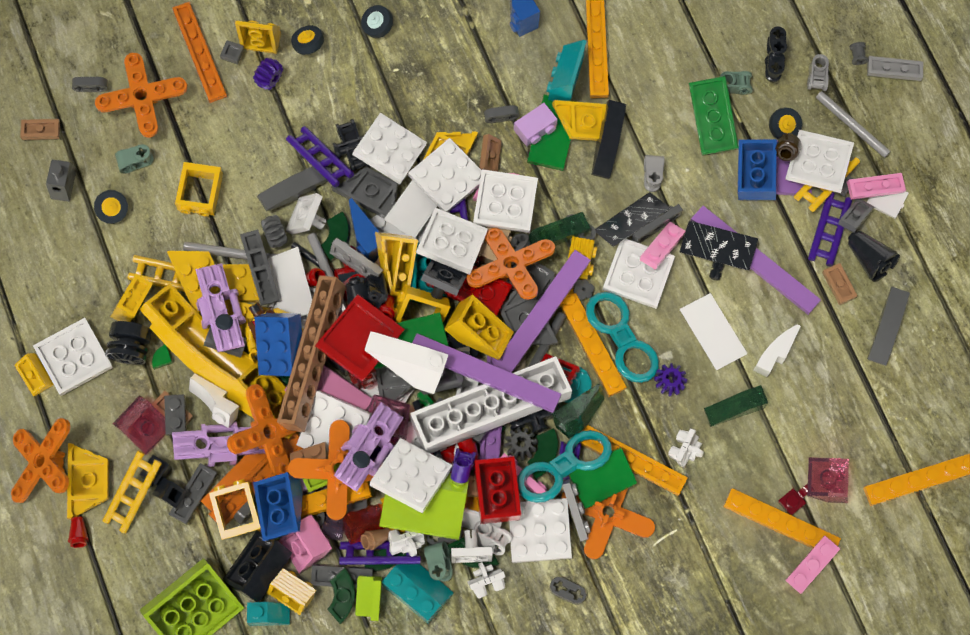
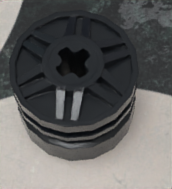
M112 322L109 337L115 341L107 343L109 349L106 350L105 356L110 360L123 364H145L147 360L145 355L148 354V349L142 345L150 343L152 330L147 326L134 322Z

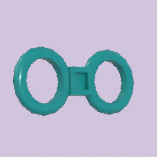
M601 292L595 294L586 305V316L594 329L601 333L610 334L618 347L615 354V364L618 371L631 382L642 383L649 381L656 375V371L659 369V359L656 351L649 344L636 340L635 335L628 326L630 312L627 304L614 293ZM603 300L616 304L621 312L620 322L612 326L601 323L594 313L595 304ZM628 349H640L649 356L651 365L647 373L635 374L625 366L623 357Z
M582 431L575 434L568 441L565 452L550 461V463L535 462L526 466L519 473L517 478L519 494L527 501L534 503L553 499L560 493L564 477L576 469L584 471L595 470L602 467L609 460L612 453L610 441L605 435L597 431ZM592 439L602 444L604 450L601 456L593 461H581L573 454L575 446L581 441ZM536 471H546L554 476L555 483L549 491L536 494L526 489L525 481L527 477Z

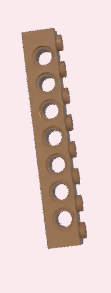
M319 276L277 419V423L287 430L305 432L327 356L316 348L315 345L338 318L346 286L337 277Z

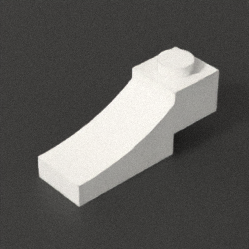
M197 374L190 378L189 391L199 397L213 413V420L229 428L237 419L239 406L226 399L227 391Z

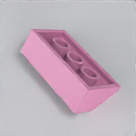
M324 365L317 391H323L368 411L374 399Z

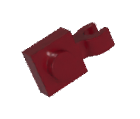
M808 483L798 492L792 488L777 502L788 514L793 515L806 504L803 498L813 488Z

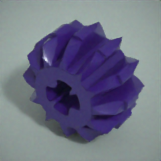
M265 58L254 71V82L265 90L272 89L282 76V65L275 59Z
M670 363L669 368L664 364L662 365V370L658 369L656 371L658 376L654 377V381L658 383L655 387L658 389L662 388L661 394L668 391V396L670 397L673 392L679 395L680 390L685 389L684 384L687 383V378H684L686 372H679L680 365L675 369L673 363ZM668 377H672L673 383H670Z

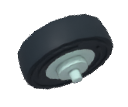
M382 5L371 6L362 16V29L372 38L384 37L393 26V15Z

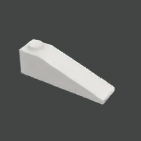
M372 331L365 347L367 353L387 366L411 386L434 394L448 358V354Z

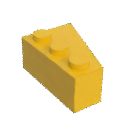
M375 232L380 268L383 269L387 292L390 295L398 296L399 292L403 291L405 285L411 287L418 240L407 235Z

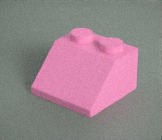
M312 515L301 519L299 532L282 536L279 540L283 546L292 552L290 560L299 574L324 558L332 549L328 538L324 536L318 522L314 520Z

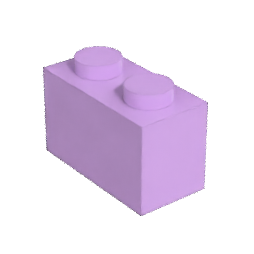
M542 103L514 122V131L526 146L536 144L546 133L551 134L556 129L557 118L546 104Z

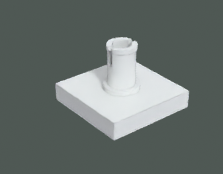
M315 193L298 199L286 232L296 234L309 231L311 225L319 230L324 227L325 224L323 223H326V219L316 214L322 200L321 195Z
M470 530L464 531L465 548H451L452 563L492 562V547H477V530H472V538H470Z

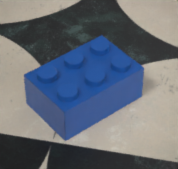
M777 139L739 140L738 200H776L777 151L775 147Z
M265 313L255 316L259 375L290 376L302 337L301 314Z

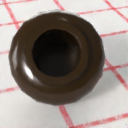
M793 134L782 135L775 147L777 157L783 161L796 159L801 149V141Z

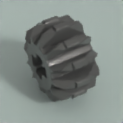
M268 216L261 221L264 234L271 248H278L287 243L288 239L279 216Z
M517 427V433L510 430L511 436L505 437L508 443L504 444V448L509 449L507 455L514 453L515 459L520 456L521 461H524L525 455L531 458V452H536L537 449L534 446L537 444V440L533 439L535 434L530 433L528 435V428L521 432V428ZM517 442H525L524 447H521V445L518 447Z

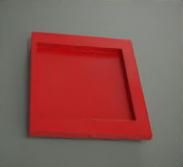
M357 294L316 343L315 347L363 382L379 362L365 351L370 332L398 339L405 329Z

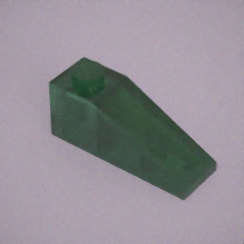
M580 212L533 229L529 234L531 245L547 239L557 246L571 239L572 236L576 237L590 230V226L584 213Z
M598 383L552 413L555 427L568 439L586 428L604 401L601 385Z
M760 385L704 408L710 427L765 409L768 400Z

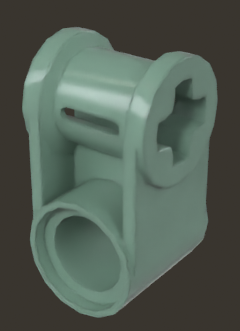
M725 71L720 75V77L725 76L726 81L729 83L727 84L729 94L746 95L753 92V87L750 83L751 72Z
M143 144L115 153L119 171L123 174L148 167L154 160L149 147Z
M442 541L426 546L424 548V555L431 578L442 582L449 581L453 576V569L446 542Z

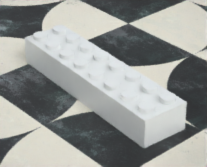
M556 356L513 373L561 393L558 403L571 398L572 389ZM483 384L411 412L410 417L423 450L431 454L540 411L542 408Z

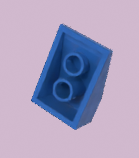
M510 0V27L512 31L517 32L518 36L521 37L538 29L540 10L534 0Z
M350 198L349 208L357 244L356 249L367 259L375 263L379 258L375 232L379 231L355 201Z
M289 472L253 482L262 540L268 541L299 532L303 497L300 479L293 478Z

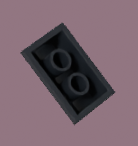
M256 531L222 581L247 598L259 602L265 596L270 583L288 562L292 552L275 539L263 541L261 532Z

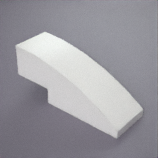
M797 324L777 337L762 354L753 371L768 377L775 361L782 364L801 326Z

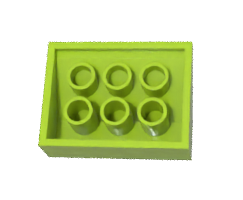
M449 473L423 513L385 494L379 526L459 540L469 479L465 483H457L451 479V473Z
M203 558L142 607L140 612L158 635H212L242 611L244 607Z

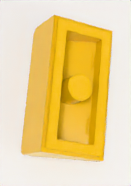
M27 353L15 364L16 369L33 396L40 394L53 385L50 376L36 353Z

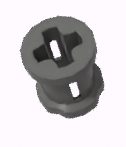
M856 42L849 46L853 55V65H863L868 62V57L865 55L866 43Z

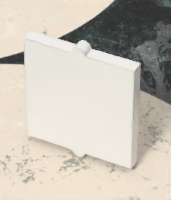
M905 191L904 193L869 197L867 203L874 206V209L896 219L900 209L904 207L903 203L909 193Z

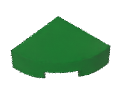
M166 345L158 348L153 355L152 366L154 370L172 364Z
M421 392L417 394V400L424 407L435 404L427 394L423 395Z

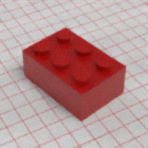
M515 457L475 460L474 473L480 524L520 520L521 508Z

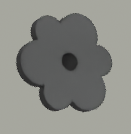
M587 279L583 281L577 280L573 292L577 294L580 300H584L585 298L592 297L594 286L589 284Z

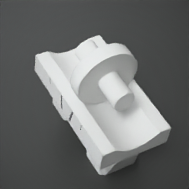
M691 428L689 432L679 430L676 440L683 443L681 449L672 446L668 453L669 457L677 461L678 465L685 468L688 460L694 461L696 456L702 457L704 454L700 449L702 443L698 442L699 436L695 434L696 430Z
M396 529L388 533L391 555L408 552L413 557L417 555L416 549L421 548L425 544L424 534L405 531L404 534H400Z
M482 562L478 563L479 570L473 572L474 577L477 578L467 581L477 598L488 595L485 588L487 584L492 583L494 591L505 588L504 571L501 568L492 571V565L484 567Z

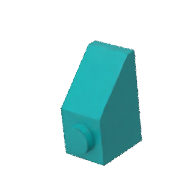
M247 602V624L249 626L290 625V608L282 603Z

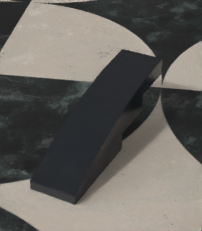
M610 99L607 101L605 117L601 123L600 136L596 142L591 175L610 179L627 104Z

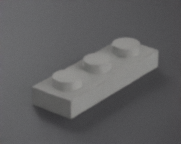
M869 56L867 76L921 81L923 79V61Z
M338 238L332 242L330 254L365 278L370 274L380 277L383 273V269L378 264L367 259L362 253L355 251L346 242Z
M571 479L565 480L562 486L580 541L587 540L588 533L591 530L588 521H584L582 516L585 513L582 502L578 503L576 495H579L575 483L572 484Z

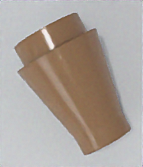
M385 528L365 531L361 535L362 546L366 550H374L389 540L388 533L390 530Z

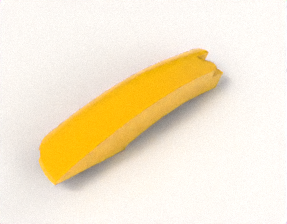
M171 283L145 302L139 309L152 323L149 328L195 374L227 391L226 399L237 404L241 411L253 418L246 398V390L249 386L258 384L265 391L274 419L278 418L286 392L284 391L286 387L276 376L259 375L258 360L253 358L255 362L253 363L249 358V354L244 351L240 358L225 352H217L215 349L204 346L210 324L207 326V329L202 328V316L196 312ZM293 434L287 435L285 438L289 439Z

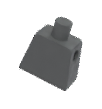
M51 160L46 180V186L51 199L70 202L77 168L71 162Z

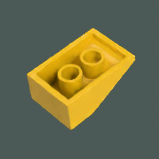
M256 21L235 22L240 45L244 46V49L277 54L281 37L280 26L273 23L261 24Z
M474 295L458 303L444 329L458 342L497 360L501 358L514 333Z

